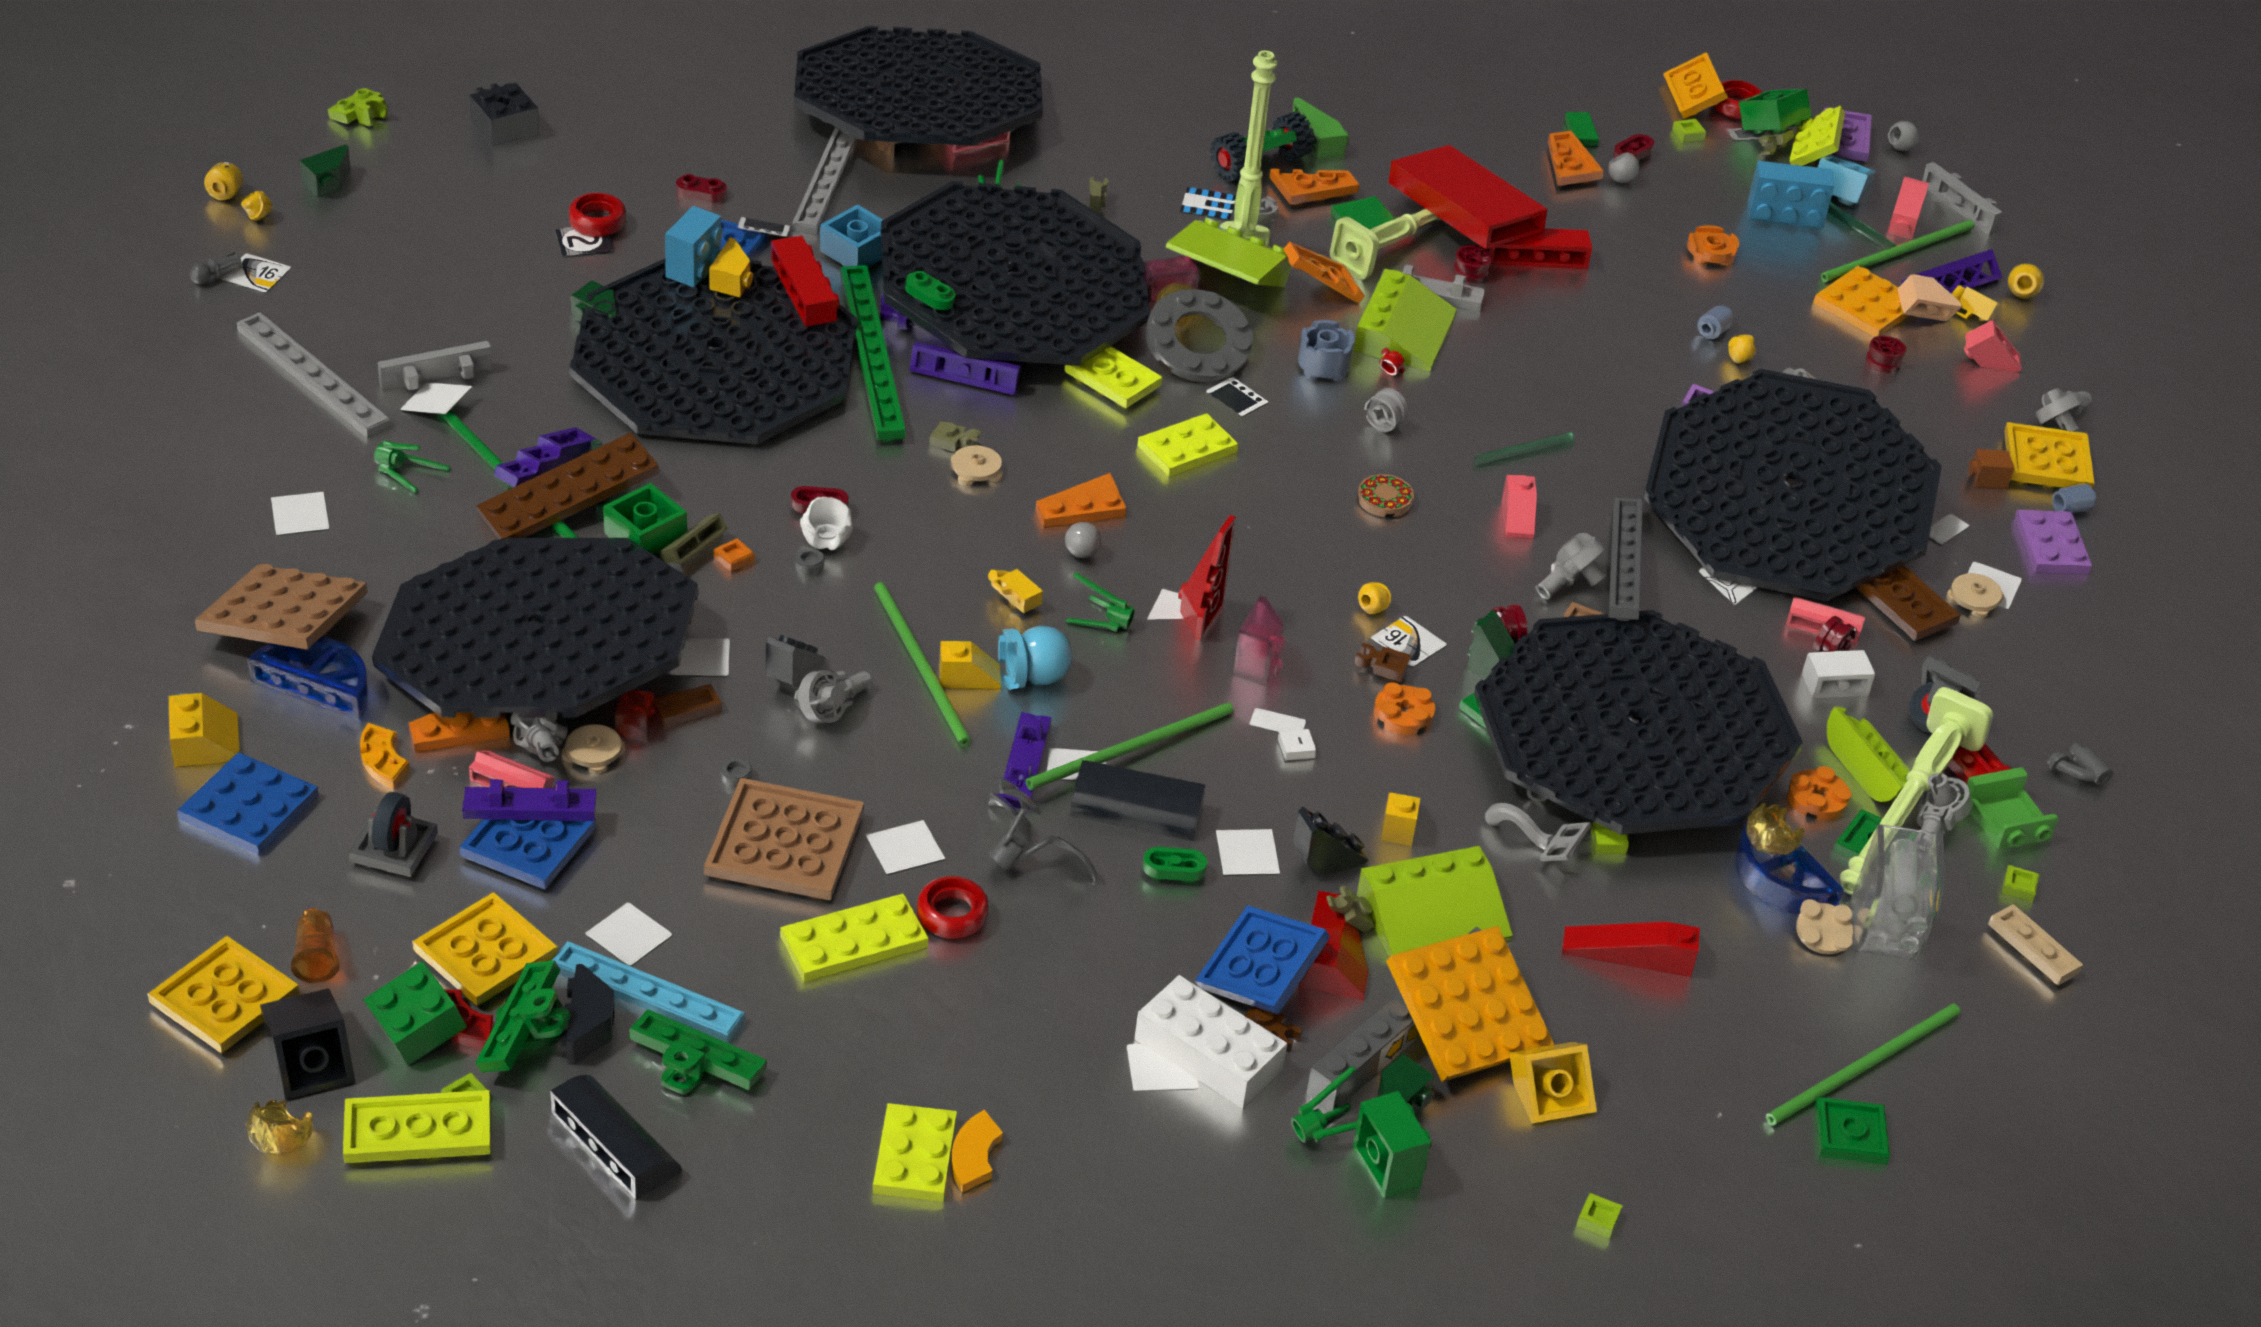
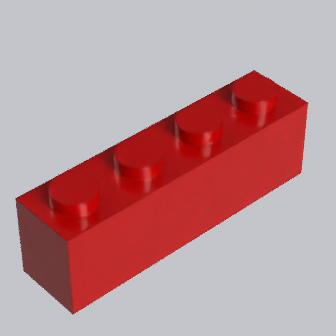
M1545 228L1544 232L1486 250L1492 256L1491 265L1588 269L1592 244L1588 230Z
M802 235L772 240L771 263L805 327L837 321V309H840L839 296L837 293H833L829 278L825 277L822 272L820 261L815 260L812 246L807 245Z

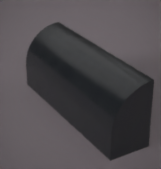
M1082 760L1073 792L1070 816L1194 841L1203 808L1206 785Z
M579 1075L550 1090L552 1114L635 1200L682 1172L680 1164L594 1077Z

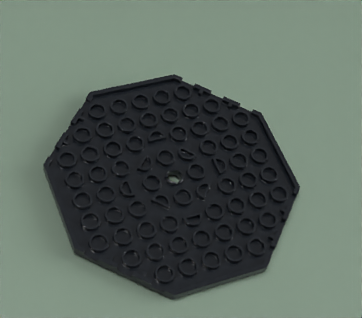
M866 26L799 50L797 53L794 106L804 110L807 114L820 118L823 122L838 127L841 131L856 136L859 140L975 146L980 142L996 138L1000 134L1013 131L1017 127L1030 124L1032 121L1043 117L1041 64L972 31L961 30V34H947L946 29H927L926 33L922 31L912 32L913 28L893 27V31L878 30V26Z
M951 181L881 221L880 237L884 302L965 358L1080 366L1148 321L1151 311L1147 301L1148 291L1144 280L1145 270L1143 258H1141V242L1061 189H1051L1050 193L1036 192V187L1015 186L1014 190L999 189V184L978 183V187L963 186L961 181ZM916 271H923L951 287L955 292L953 307L948 310H937L908 294L905 290L907 276Z
M664 258L588 293L586 301H592L594 295L611 289L613 290L615 305L610 301L602 300L596 302L592 310L585 307L569 371L570 376L637 434L759 444L845 401L857 317L840 305V309H837V321L805 327L773 266H762V261L750 260V272L753 273L752 284L750 288L744 290L741 297H736L710 290L709 272L706 278L699 281L695 287L667 278ZM600 303H609L612 305V310L600 312L596 309V306ZM616 308V315L609 319L608 314L612 313Z
M1758 369L1744 380H1733L1720 386L1719 391L1709 395L1707 393L1688 400L1687 405L1678 409L1672 407L1665 410L1645 488L1644 499L1713 578L1829 601L1925 556L1942 465L1935 458L1931 459L1924 452L1925 447L1911 433L1907 434L1900 427V421L1888 408L1883 409L1876 401L1877 397L1871 390ZM1794 479L1797 480L1799 484H1794V486L1791 487V484L1786 480Z
M501 538L493 540L486 546L475 551H469L453 561L442 563L437 568L424 574L416 575L411 580L400 585L372 654L373 666L442 718H455L456 712H473L474 718H499L500 712H518V718H544L545 712H562L563 718H576L680 666L681 651L685 647L688 636L687 628L691 624L694 602L699 595L698 583L628 538Z
M1654 610L1639 611L1638 620L1630 619L1628 621L1609 618V613L1539 619L1533 625L1532 631L1527 636L1523 635L1512 647L1513 653L1508 658L1502 657L1491 669L1490 675L1485 680L1481 679L1476 684L1474 696L1504 777L1620 835L1741 824L1801 752L1803 745L1798 730L1764 660L1755 656L1752 659H1748L1737 654L1738 649L1718 639L1711 642L1700 637V631L1680 622L1674 625L1663 620V614Z

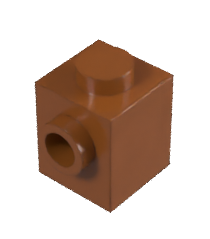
M1976 449L1973 460H1970L1968 463V475L1972 477L1974 487L2008 488L2014 470L2009 451Z

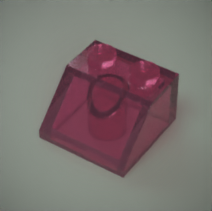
M1178 256L1143 262L1148 303L1158 302L1166 295L1176 291L1197 289L1199 269L1192 258Z
M1260 595L1239 630L1233 676L1267 687L1273 676L1277 677L1281 670L1282 660L1279 659V655L1285 646L1286 637L1282 636L1283 622L1264 596Z

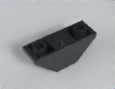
M781 634L778 640L768 637L766 640V675L800 687L803 678L812 671H818L824 664L826 657L817 654V647Z
M1303 806L1298 810L1293 843L1307 865L1326 875L1365 865L1369 861L1362 850L1365 845L1354 833L1348 835L1338 823H1329L1318 811L1313 813Z
M576 964L574 978H568L567 998L572 999L571 1003H565L564 1006L571 1014V1017L567 1023L568 1029H564L563 1033H561L560 1049L567 1050V1064L575 1065L611 1041L613 1037L615 1019L614 990L583 964Z

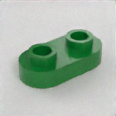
M916 271L907 276L905 290L908 294L937 310H948L953 307L955 292L951 287L923 271Z
M1152 847L1144 853L1142 868L1148 876L1157 879L1197 881L1205 876L1208 861L1206 856L1198 850Z

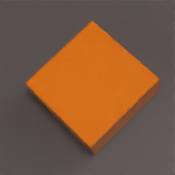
M737 538L715 548L714 558L727 570L733 572L755 562V553Z

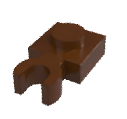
M1362 643L1360 653L1356 654L1355 664L1360 667H1374V674L1401 682L1410 665L1412 655L1384 646L1381 651H1378L1372 645Z
M1253 1006L1244 1015L1287 1042L1286 1052H1291L1293 1041L1289 1038L1297 1042L1301 1041L1302 1029L1293 1024L1285 1025L1286 1016L1280 1012L1275 1014Z

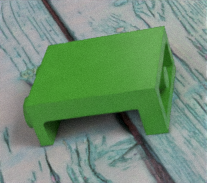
M2023 767L1969 777L1967 782L1973 801L1970 812L1998 850L2052 839L2059 820L2056 814L2043 815L2027 794L2024 786L2028 774Z

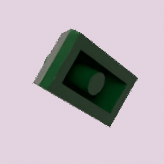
M346 144L299 160L302 183L317 197L341 189L351 169L349 146Z

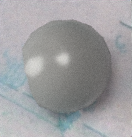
M1908 121L1895 123L1888 133L1890 145L1901 152L1911 150L1918 142V129Z
M1621 154L1609 162V175L1614 181L1627 184L1635 180L1639 174V162L1633 154Z
M1089 522L1073 524L1067 530L1064 539L1068 551L1077 558L1093 556L1099 550L1102 541L1098 529Z

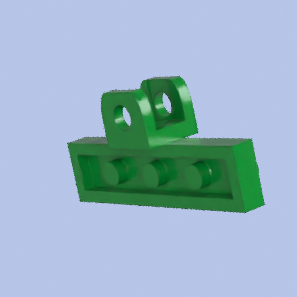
M555 960L526 963L475 1062L481 1073L511 1070L529 1033L532 1034L534 1039L555 1037L563 1033L571 1014L566 1008H552L559 997L552 987L561 971ZM558 1020L556 1024L550 1026L552 1022Z
M649 1009L629 1029V1039L663 1053L662 1064L668 1067L661 1076V1085L679 1094L691 1092L703 1079L704 1071L747 1090H750L766 1071V1059ZM681 1077L684 1078L685 1081L675 1082L673 1079Z

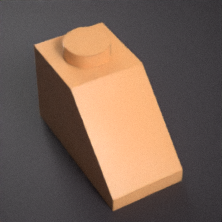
M1911 274L1897 289L1903 313L1906 315L1948 321L1962 307L1961 302L1931 277Z

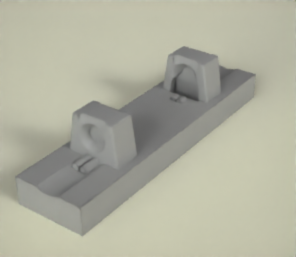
M1935 162L1926 165L1922 181L1929 183L1927 190L1962 216L1972 220L1977 227L1988 235L1997 232L1998 223L2002 216V211L1995 207L1997 202L1991 198L1984 199L1961 182L1962 177L1957 173L1950 174Z
M1404 265L1401 273L1411 275L1453 307L1480 312L1485 289L1464 285L1466 276L1455 275V280L1452 283L1413 275L1414 266Z
M488 340L378 362L379 384L382 391L404 386L408 390L419 389L420 383L460 375L465 380L474 378L475 372L492 369L491 346Z

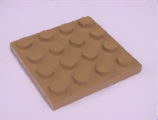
M258 564L195 619L196 630L308 650L368 593L367 582L355 581L349 577H331L324 573L301 572L295 568L283 569L272 567L270 564Z
M740 778L704 864V875L831 900L864 812V802Z

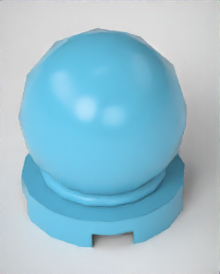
M1039 625L1026 630L1022 635L1016 628L1003 629L1004 635H999L998 660L999 663H1005L1008 676H1003L1002 678L1009 690L1022 689L1025 687L1027 680L1034 685L1046 686L1060 681L1070 670L1073 660L1070 641L1064 633L1053 627Z

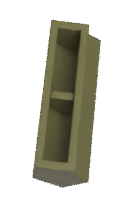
M716 513L706 516L660 551V559L667 564L676 562L682 566L686 565L723 537V532L728 527L721 514ZM707 533H711V534H709L707 537H705L703 540L700 541V539H701L703 536H705ZM687 548H690V549H689L686 553H684L682 556H680V557L678 556V555L681 554L683 551H685Z

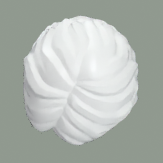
M817 497L812 500L807 511L800 519L803 535L806 541L815 549L828 547L830 550H835L843 545L853 530L849 507L841 500L832 497Z

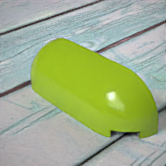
M1834 706L1827 721V739L1831 750L1872 799L1879 802L1896 799L1907 783L1906 776L1910 770L1870 722L1863 717L1859 721L1845 714L1846 708Z

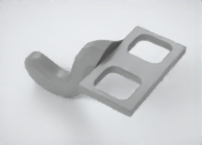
M1497 803L1492 805L1485 813V820L1491 826H1498L1505 821L1516 823L1533 843L1545 850L1540 856L1541 862L1568 860L1591 827L1589 822L1563 824L1556 835L1545 834L1528 814L1512 804ZM1580 829L1574 836L1563 837L1568 830ZM1567 847L1565 852L1560 855H1550L1557 848Z

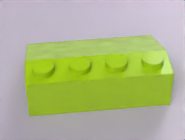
M1207 217L1205 221L1194 220L1166 244L1165 248L1257 285L1285 287L1292 268L1288 262L1289 258L1283 250L1284 247L1274 244L1273 248L1265 245L1266 240L1252 235L1250 239L1242 236L1243 231L1230 226L1226 230L1219 227V221Z
M1385 269L1357 325L1353 352L1381 359L1383 357L1382 349L1387 348L1390 351H1397L1405 359L1403 365L1430 372L1456 316L1457 309L1411 275L1401 273L1398 270Z
M1480 846L1361 868L1357 896H1362L1369 902L1372 908V913L1370 914L1375 925L1373 928L1388 957L1466 935L1476 927L1484 930L1499 926L1505 941L1512 940V931L1493 869Z

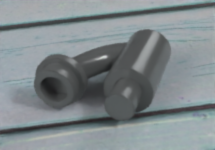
M2078 742L2074 743L2069 749L2074 755L2073 762L2076 765L2069 763L2070 757L2061 751L2052 754L2047 761L2049 769L2053 773L2061 771L2080 780L2093 781L2097 786L2106 784L2113 776V771L2090 747L2083 748Z

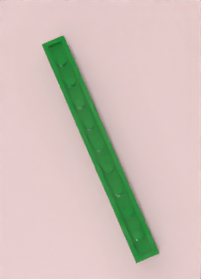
M867 265L841 266L840 276L848 311L857 317L855 343L877 440L905 439L904 421Z

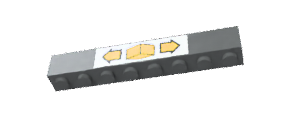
M1476 927L1470 933L1481 931V929ZM1400 992L1311 1066L1307 1095L1314 1098L1351 1066H1354L1356 1071L1320 1102L1321 1105L1330 1111L1340 1107L1421 1037Z

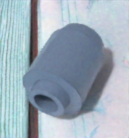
M1715 306L1702 315L1697 323L1701 335L1708 339H1715L1729 329L1734 318L1732 311L1726 306Z
M2086 483L2060 488L2052 497L2053 507L2056 511L2071 512L2072 514L2092 510L2096 502L2095 491Z

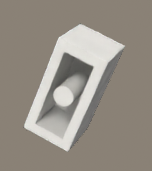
M1864 650L1812 652L1807 655L1802 676L1812 698L1869 696L1875 672Z

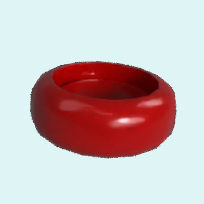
M1743 80L1723 81L1721 84L1728 98L1717 105H1713V107L1720 114L1728 118L1741 120L1740 101L1731 98L1745 100L1763 92L1757 86Z
M602 192L584 194L574 199L569 206V223L575 231L585 236H610L620 231L625 225L626 207L619 198L611 194ZM592 212L611 214L605 217L585 216V214Z
M944 876L934 879L923 887L917 899V916L923 927L932 934L946 939H961L973 935L983 927L989 913L988 897L982 887L972 880L960 876ZM957 898L969 903L971 910L966 915L960 917H949L937 912L934 906L942 899Z

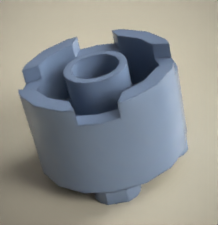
M1331 320L1313 321L1311 327L1307 329L1304 327L1302 329L1298 363L1304 370V375L1311 379L1322 377L1341 380L1345 378L1351 366L1355 336L1352 330L1346 331L1339 327V322Z

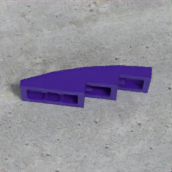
M577 427L540 435L537 446L518 450L515 461L496 465L494 476L516 487L581 456L596 445L597 439Z

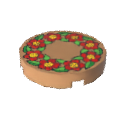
M1386 474L1371 475L1363 479L1359 485V504L1366 511L1376 516L1386 517L1387 514H1394L1393 517H1397L1407 513L1412 507L1414 491L1410 484L1396 476Z

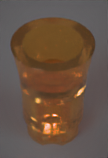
M310 908L303 911L302 916L297 921L291 971L295 977L307 983L325 982L333 978L340 968L335 948L334 926L331 916L327 911Z

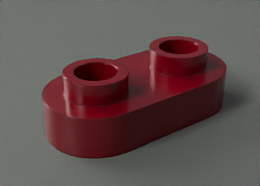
M1644 134L1633 135L1615 145L1613 158L1624 153H1630L1639 161L1652 154L1655 142L1653 138Z
M685 174L676 180V193L678 196L686 199L719 203L727 198V185L716 178L709 179Z
M800 486L791 492V507L801 514L807 511L811 501L817 497H832L841 500L847 506L849 504L848 494L837 488Z

